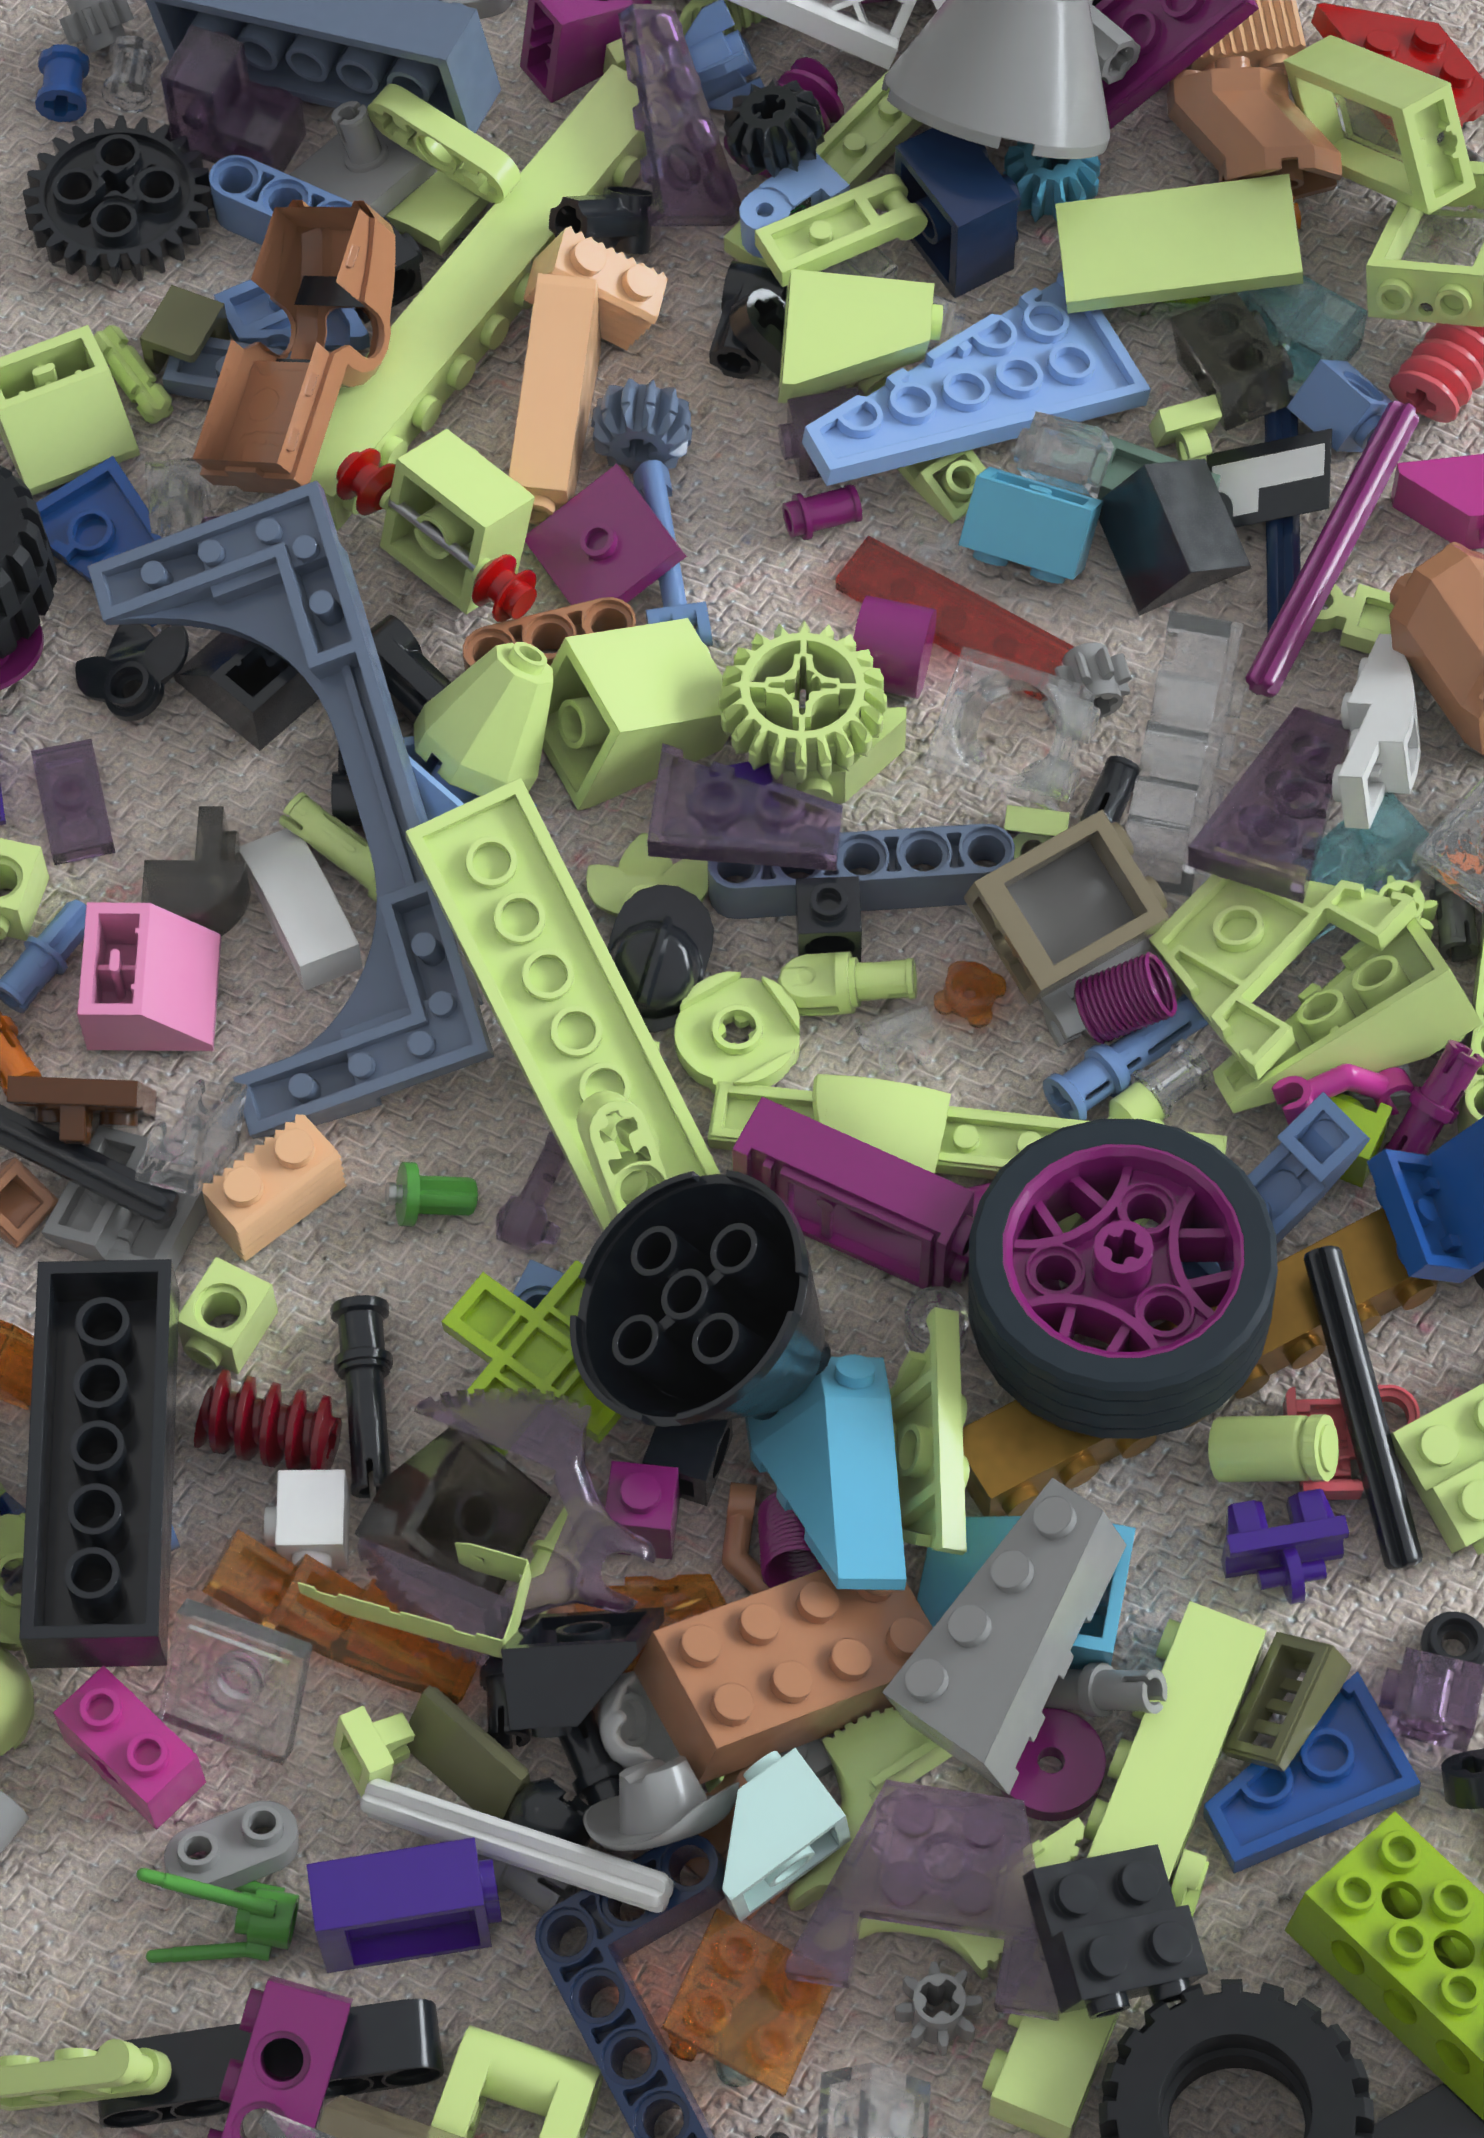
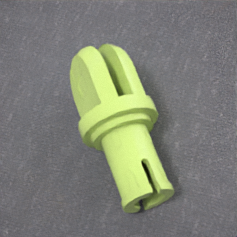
M851 951L804 954L794 957L781 968L777 981L795 1002L799 1015L809 1017L854 1014L856 1007H860L862 1001L917 998V971L914 958L882 962H859L857 957L852 956Z

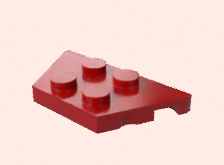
M1328 3L1316 5L1311 23L1323 38L1329 35L1335 36L1450 82L1461 128L1465 122L1474 121L1484 114V79L1439 23ZM1383 114L1394 127L1392 117ZM1441 132V133L1437 136V138H1439L1440 136L1444 135V133Z

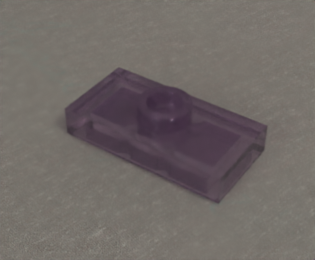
M92 738L31 751L54 865L116 853Z

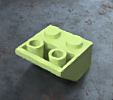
M89 325L0 357V436L20 479L29 488L32 496L74 480L111 456H114L117 463L140 455L111 371Z

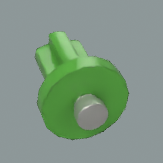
M402 1162L398 1169L396 1183L387 1182L385 1187L386 1205H395L398 1225L405 1227H414L418 1214L469 1216L474 1213L478 1201L476 1180L471 1177L422 1176L419 1174V1168L415 1162Z

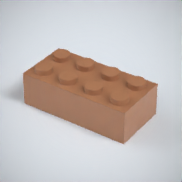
M824 1569L653 1631L634 1668V1672L679 1755L687 1758L700 1784L750 1766L773 1751H778L781 1754L833 1734L838 1729L843 1730L845 1729L844 1725L849 1722L857 1723L858 1718L865 1715L866 1718H869L872 1712L879 1710L881 1714L884 1713L886 1708L891 1707L895 1710V1707L882 1692L933 1627L907 1582L905 1590L836 1589Z

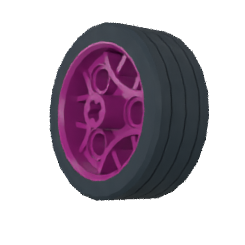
M1098 1119L1063 1127L1027 1145L998 1171L979 1201L969 1234L968 1319L978 1352L998 1384L1025 1409L1062 1429L1098 1438L1142 1439L1180 1430L1221 1407L1244 1385L1262 1356L1272 1318L1278 1274L1276 1233L1266 1203L1246 1173L1217 1147L1180 1128L1143 1119ZM1075 1213H1078L1087 1221L1065 1233L1057 1224V1222ZM1145 1218L1151 1219L1159 1225L1153 1228H1144L1133 1221ZM1181 1262H1217L1221 1272L1187 1279ZM1049 1280H1060L1069 1286L1066 1289L1056 1291L1049 1290L1041 1284ZM1218 1306L1215 1312L1211 1309V1307ZM1155 1320H1167L1178 1327L1170 1331H1160L1151 1327L1149 1323ZM1074 1334L1100 1340L1109 1346L1105 1351L1081 1345L1073 1340Z

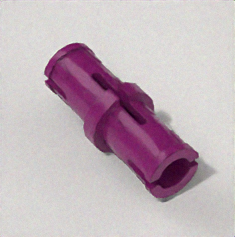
M1448 1040L1445 1050L1423 1086H1415L1410 1093L1408 1099L1412 1104L1390 1141L1385 1144L1383 1150L1391 1149L1427 1155L1444 1125L1448 1123L1453 1124L1459 1115L1456 1105L1478 1069L1483 1066L1484 1059L1482 1056L1474 1053L1472 1057L1470 1056L1473 1051L1471 1048L1457 1041Z

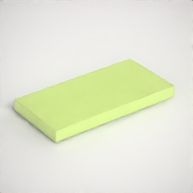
M1290 174L1055 204L1068 314L1303 284V268Z

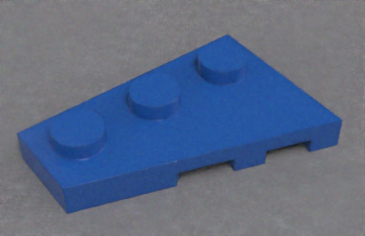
M111 456L36 502L53 555L90 583L92 581L88 565L166 537L114 456ZM148 624V625L151 626V627H154V626H156L157 624Z
M1357 1671L1344 1682L1340 1693L1334 1698L1284 1772L1251 1763L1204 1804L1203 1817L1232 1872L1235 1874L1419 1796L1421 1782Z

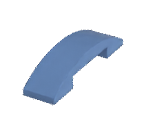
M1324 1092L1277 1136L1281 1143L1248 1175V1178L1266 1203L1276 1233L1277 1244L1333 1187L1370 1140ZM1181 1262L1187 1279L1221 1272L1217 1262Z

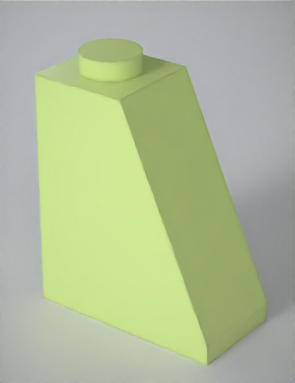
M791 269L786 292L778 403L790 404L924 360L930 340L939 341L942 330L943 305L933 304L934 283Z

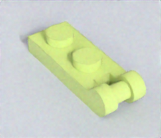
M891 173L755 230V246L780 285L784 287L788 285L791 269L819 272L896 238L905 241L913 239L923 232L927 226L928 219L918 204L910 203L906 198L908 189L899 175ZM879 209L887 212L878 216L875 210Z
M120 2039L106 2041L100 2046L98 2051L85 2048L55 2050L54 2060L40 2062V2059L37 2057L25 2055L1 2056L0 2109L15 2111L155 2094L165 2088L169 2082L172 2072L171 2062L168 2056L160 2051L143 2047L139 2049L133 2043Z

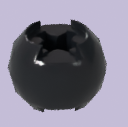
M547 1777L532 1781L516 1794L508 1813V1820L510 1822L588 1847L591 1840L583 1821L584 1814L590 1806L577 1796L572 1801L565 1800L563 1796L566 1794V1791L555 1784L553 1779Z

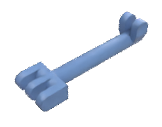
M659 460L645 461L633 473L634 486L676 541L668 498L672 497L669 469ZM679 562L658 579L663 607L646 610L647 624L688 618L692 626H696V632L701 641L706 646H713L706 601L687 604Z

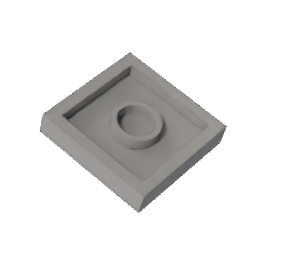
M348 101L338 106L331 115L338 134L289 175L346 199L351 203L353 201H364L383 218L438 170L383 135L371 122L368 110L364 104L360 106V103L357 101Z

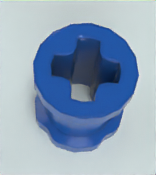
M66 44L53 45L41 51L38 58L39 71L43 74V87L38 90L35 97L36 110L49 120L57 122L75 121L81 118L87 110V98L82 92V82L90 71L89 57L77 47Z

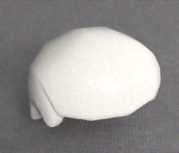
M631 1671L621 1674L600 1699L597 1709L599 1732L605 1750L624 1769L656 1758H660L668 1763L679 1757L680 1755L636 1673Z

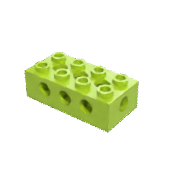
M1394 1811L1304 1893L1284 1931L1484 2120V1894Z

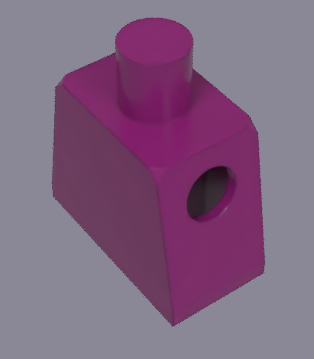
M528 0L520 60L521 69L551 103L560 100L603 76L606 44L632 34L633 26L650 20L653 17L651 0Z

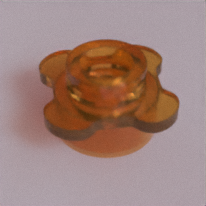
M956 961L948 967L944 989L934 995V1007L941 1015L955 1014L967 1019L969 1025L974 1028L985 1027L993 1019L991 1009L996 999L1003 997L1006 993V981L1001 975L992 973L988 967L981 963ZM966 991H974L976 996L967 998L964 993Z

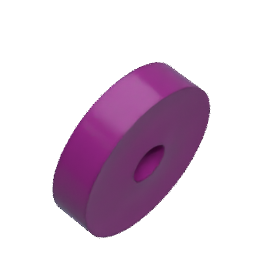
M1044 1708L1042 1713L1046 1718L1035 1741H1028L1015 1767L1019 1775L1010 1794L1008 1795L1002 1790L1001 1792L1010 1805L1030 1818L1041 1821H1062L1082 1813L1097 1798L1104 1780L1106 1755L1099 1735L1087 1721L1066 1710ZM1052 1756L1061 1761L1063 1768L1056 1773H1047L1039 1767L1038 1762L1044 1757Z

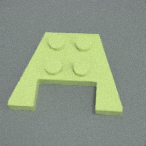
M1229 856L1160 929L1149 938V941L1156 953L1170 968L1180 989L1248 1074L1254 1079L1259 1080L1295 1043L1292 1026L1253 1004L1258 996L1329 923L1382 951L1418 913L1415 898L1405 893L1393 891L1389 898L1366 893L1363 884L1340 880L1334 886L1307 880L1304 871Z

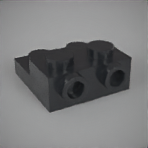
M1158 1844L1034 1868L1022 1876L1061 2014L1086 2008L1090 2019L1106 2017L1129 2009L1131 2007L1129 1999L1150 1995L1152 2005L1160 2000L1166 2004L1181 2000L1180 1995H1182L1183 1990L1208 1974L1189 1905L1176 1907Z

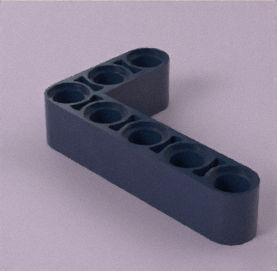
M697 1834L671 1844L655 1847L631 1861L664 1872L674 1881L673 1893L667 1908L663 1912L654 1913L645 1910L644 1914L638 1919L621 1921L620 1907L623 1902L582 1889L551 1907L542 1915L536 1926L535 1941L538 1951L635 2138H655L654 2127L658 2117L670 2109H682L684 2116L683 2127L674 2138H715L623 1962L624 1958L706 1912L725 1898L722 1887L727 1861L708 1839ZM697 1857L708 1858L709 1871L705 1878L698 1884L682 1886L680 1883V1872L683 1866L689 1860ZM575 1927H586L588 1933L587 1942L583 1949L570 1957L561 1956L559 1950L560 1941L564 1934ZM606 1987H618L619 2002L615 2010L601 2018L592 2017L591 2002L595 1994ZM640 2047L649 2048L651 2064L647 2071L638 2078L624 2079L622 2067L626 2056L634 2049Z

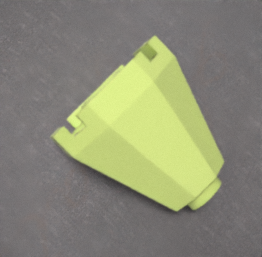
M525 642L501 644L492 648L423 706L413 724L415 752L425 762L433 753L442 762L437 773L448 784L478 796L487 794L519 778H522L529 792L538 777L554 682L552 667L547 664V658L544 653L535 646Z

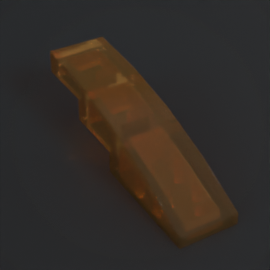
M239 1529L229 1538L202 1592L259 1625L333 1661L392 1685L420 1694L429 1685L431 1687L435 1686L456 1705L463 1700L484 1653L346 1615L301 1594L297 1583L300 1582L314 1586L317 1591L338 1596L339 1593L389 1607L390 1611L399 1614L403 1611L438 1622H445L375 1578L362 1589L308 1554H305L294 1565Z

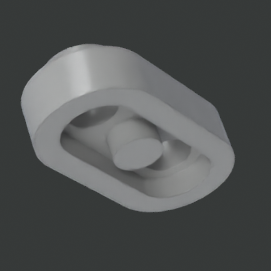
M257 1801L196 1824L177 1833L167 1844L164 1852L166 1873L232 1890L278 1872L287 1867L297 1855L299 1849L297 1821L293 1813L284 1805L274 1801ZM262 1827L273 1828V1830L265 1834L253 1832V1830ZM200 1851L209 1853L203 1859L195 1860L189 1858L190 1855ZM176 1892L179 1895L188 1899L204 1900L198 1897Z

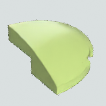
M817 1074L814 1078L812 1093L815 1121L935 1174L947 1120L950 1093L883 1079Z

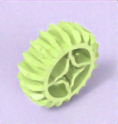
M805 621L798 628V633L788 634L779 623L776 630H774V639L772 640L756 632L752 640V650L738 647L737 653L734 655V665L726 666L722 675L723 687H721V691L718 693V706L722 710L721 726L723 731H725V735L731 736L732 747L735 749L736 755L749 752V763L752 765L753 770L770 763L771 774H773L775 780L785 770H793L800 784L806 778L807 771L817 770L824 780L827 781L832 773L833 764L850 771L851 766L854 764V754L867 757L868 752L872 748V738H879V734L882 732L883 713L887 710V695L884 694L883 690L884 677L880 668H873V657L870 655L869 649L856 651V642L853 640L852 634L838 641L834 640V631L829 624L820 634L810 633V629ZM804 689L806 690L805 713L801 715L799 713L800 691Z

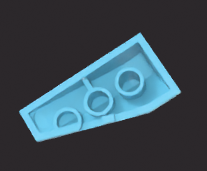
M857 1354L842 1357L831 1356L828 1366L820 1374L815 1375L807 1389L791 1404L780 1409L772 1418L758 1420L753 1417H745L750 1459L759 1473L768 1472L777 1486V1500L785 1511L792 1509L804 1526L805 1542L836 1589L905 1590L907 1579L892 1404L884 1358L865 1357Z

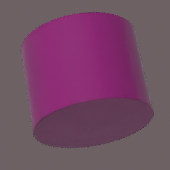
M866 595L860 608L853 640L856 642V651L869 649L870 655L873 657V668H880L884 677V693L919 699L932 652L937 617L936 609Z

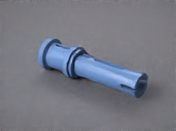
M1183 994L1177 999L1175 1016L1149 1025L1147 1028L1143 1027L1141 1030L1138 1029L1136 1032L1133 1031L1130 1034H1126L1109 1046L1106 1044L1093 1045L1084 1052V1060L1062 1075L1053 1073L1043 1081L1045 1097L1060 1118L1086 1120L1087 1111L1107 1097L1111 1096L1114 1098L1131 1085V1078L1181 1044L1198 1030L1207 1026L1208 1022L1188 997Z

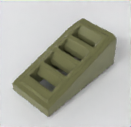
M1276 1632L1222 1751L1228 1757L1284 1772L1339 1693L1352 1666L1333 1645ZM1301 1672L1306 1673L1302 1681L1297 1680ZM1287 1693L1296 1695L1292 1703L1283 1700ZM1273 1713L1286 1716L1282 1725L1268 1721ZM1259 1733L1276 1738L1271 1749L1252 1744Z

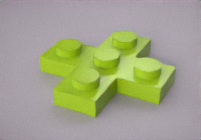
M578 1260L574 1261L535 1309L482 1272L441 1321L443 1330L489 1363L451 1408L453 1419L504 1456L508 1454L546 1406L598 1444L622 1417L594 1396L583 1381L574 1360L570 1339V1315L578 1317L580 1300L585 1286V1282L579 1279L583 1264Z

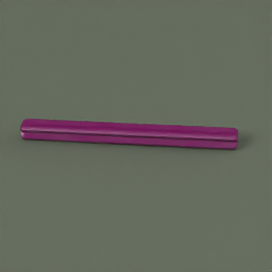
M1394 400L1387 405L1245 676V680L1249 684V690L1252 693L1272 698L1281 689L1419 423V416L1415 413L1416 408L1412 404H1403Z

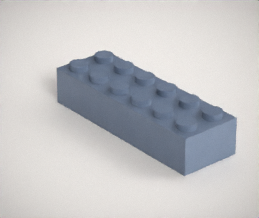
M146 0L172 69L176 72L331 108H337L348 101H357L360 103V106L364 104L367 108L386 85L396 84L410 91L474 133L477 132L501 91L477 9L467 7L461 3H448L439 0Z

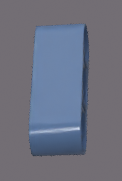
M231 155L224 157L212 166L209 173L215 217L218 223L228 231L260 245L263 244L275 207H288L292 200H303L310 207H352L353 204L346 199L246 156Z

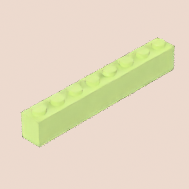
M1189 1601L1181 1623L1173 1619L1168 1620L1155 1656L1166 1660L1161 1672L1167 1683L1166 1701L1149 1700L1150 1702H1160L1163 1709L1157 1714L1132 1711V1716L1142 1721L1134 1741L1121 1738L1107 1774L1108 1777L1118 1780L1110 1801L1106 1802L1097 1798L1084 1830V1838L1093 1841L1087 1858L1158 1844L1168 1881L1171 1884L1223 1752V1747L1229 1737L1258 1663L1267 1630ZM1039 1940L1033 1961L1042 1964L1043 1968L1034 1989L1022 1984L1007 2023L1018 2028L1009 2052L996 2048L984 2077L982 2088L992 2092L988 2115L1044 2138H1071L1120 2012L1096 2019L1089 2018L1086 2008L1061 2014L1041 1941Z

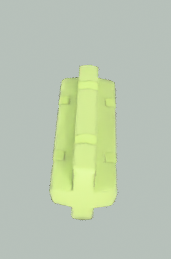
M109 325L103 331H97L94 334V338L107 365L110 366L109 369L112 376L131 402L138 404L136 409L144 420L151 424H157L162 418L169 417L173 412L172 398L161 384L155 383L157 380L156 376L133 346L127 345L129 340L122 330L115 325Z

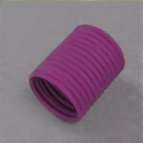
M1150 952L1139 957L1137 956L1134 959L1131 958L1129 961L1123 962V964L1119 963L1117 966L1108 967L1106 970L1100 971V973L1096 972L1094 975L1085 976L1082 980L1078 979L1075 983V1002L1081 1020L1090 1036L1101 1044H1104L1106 1041H1112L1115 1038L1118 1039L1120 1036H1125L1133 1031L1136 1032L1138 1029L1141 1030L1143 1027L1147 1028L1149 1025L1159 1023L1161 1020H1167L1169 1017L1175 1016L1177 1011L1176 994L1169 974L1161 960Z
M776 1492L767 1496L760 1504L757 1515L761 1575L763 1582L769 1588L823 1568L805 1542V1528L792 1509L787 1511L783 1509L776 1498Z

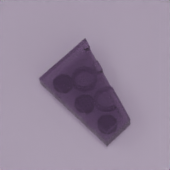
M662 743L647 839L649 857L837 871L843 825L842 805L776 782L765 786L736 777L735 768L716 761H713L710 767L683 758V750Z

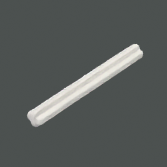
M379 1778L368 1782L365 1793L360 1801V1809L372 1819L441 1842L475 1837L477 1853L654 1913L663 1912L667 1908L673 1893L674 1881L664 1872Z

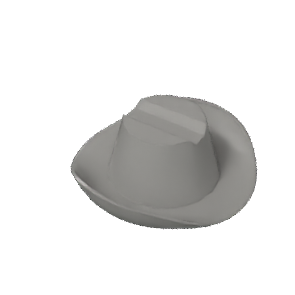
M680 1755L668 1763L660 1758L648 1760L626 1768L619 1773V1796L610 1797L592 1805L584 1814V1826L595 1842L611 1850L637 1851L671 1844L702 1833L722 1821L736 1803L740 1783H734L715 1795L707 1796L685 1756Z

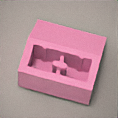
M87 902L77 1011L87 1050L214 1051L221 935L152 903Z

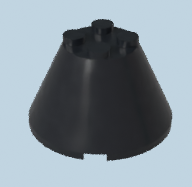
M727 1170L726 1174L699 1176L694 1171L674 1176L651 1187L623 1208L609 1223L592 1247L580 1272L579 1279L585 1282V1286L580 1300L578 1317L570 1315V1339L576 1366L586 1386L597 1399L622 1417L636 1423L669 1427L744 1417H753L758 1420L770 1419L780 1409L796 1400L807 1389L815 1375L824 1371L831 1358L830 1346L825 1341L824 1325L808 1251L799 1222L791 1208L778 1194L764 1183L749 1175Z

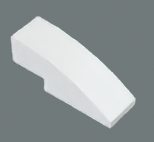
M286 828L237 847L238 855L283 953L287 952L304 991L363 968L359 943L330 884L303 839Z

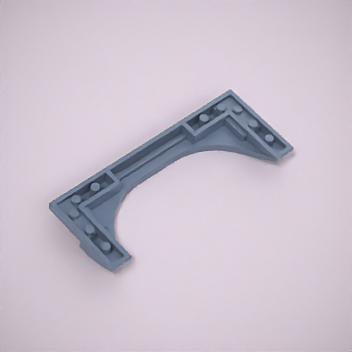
M316 480L88 565L101 616L106 625L166 624L192 626L236 635L259 644L277 654L306 679L319 697L329 716L370 849L375 871L377 903L372 944L365 967L353 993L341 1012L314 1041L291 1057L233 1077L250 1137L255 1139L275 1135V1130L285 1129V1122L295 1123L296 1114L305 1115L314 1126L357 1114L382 1105L381 1097L495 1057L480 1009L483 1001L476 978L406 839L405 831L428 821L348 553L340 544L323 487Z

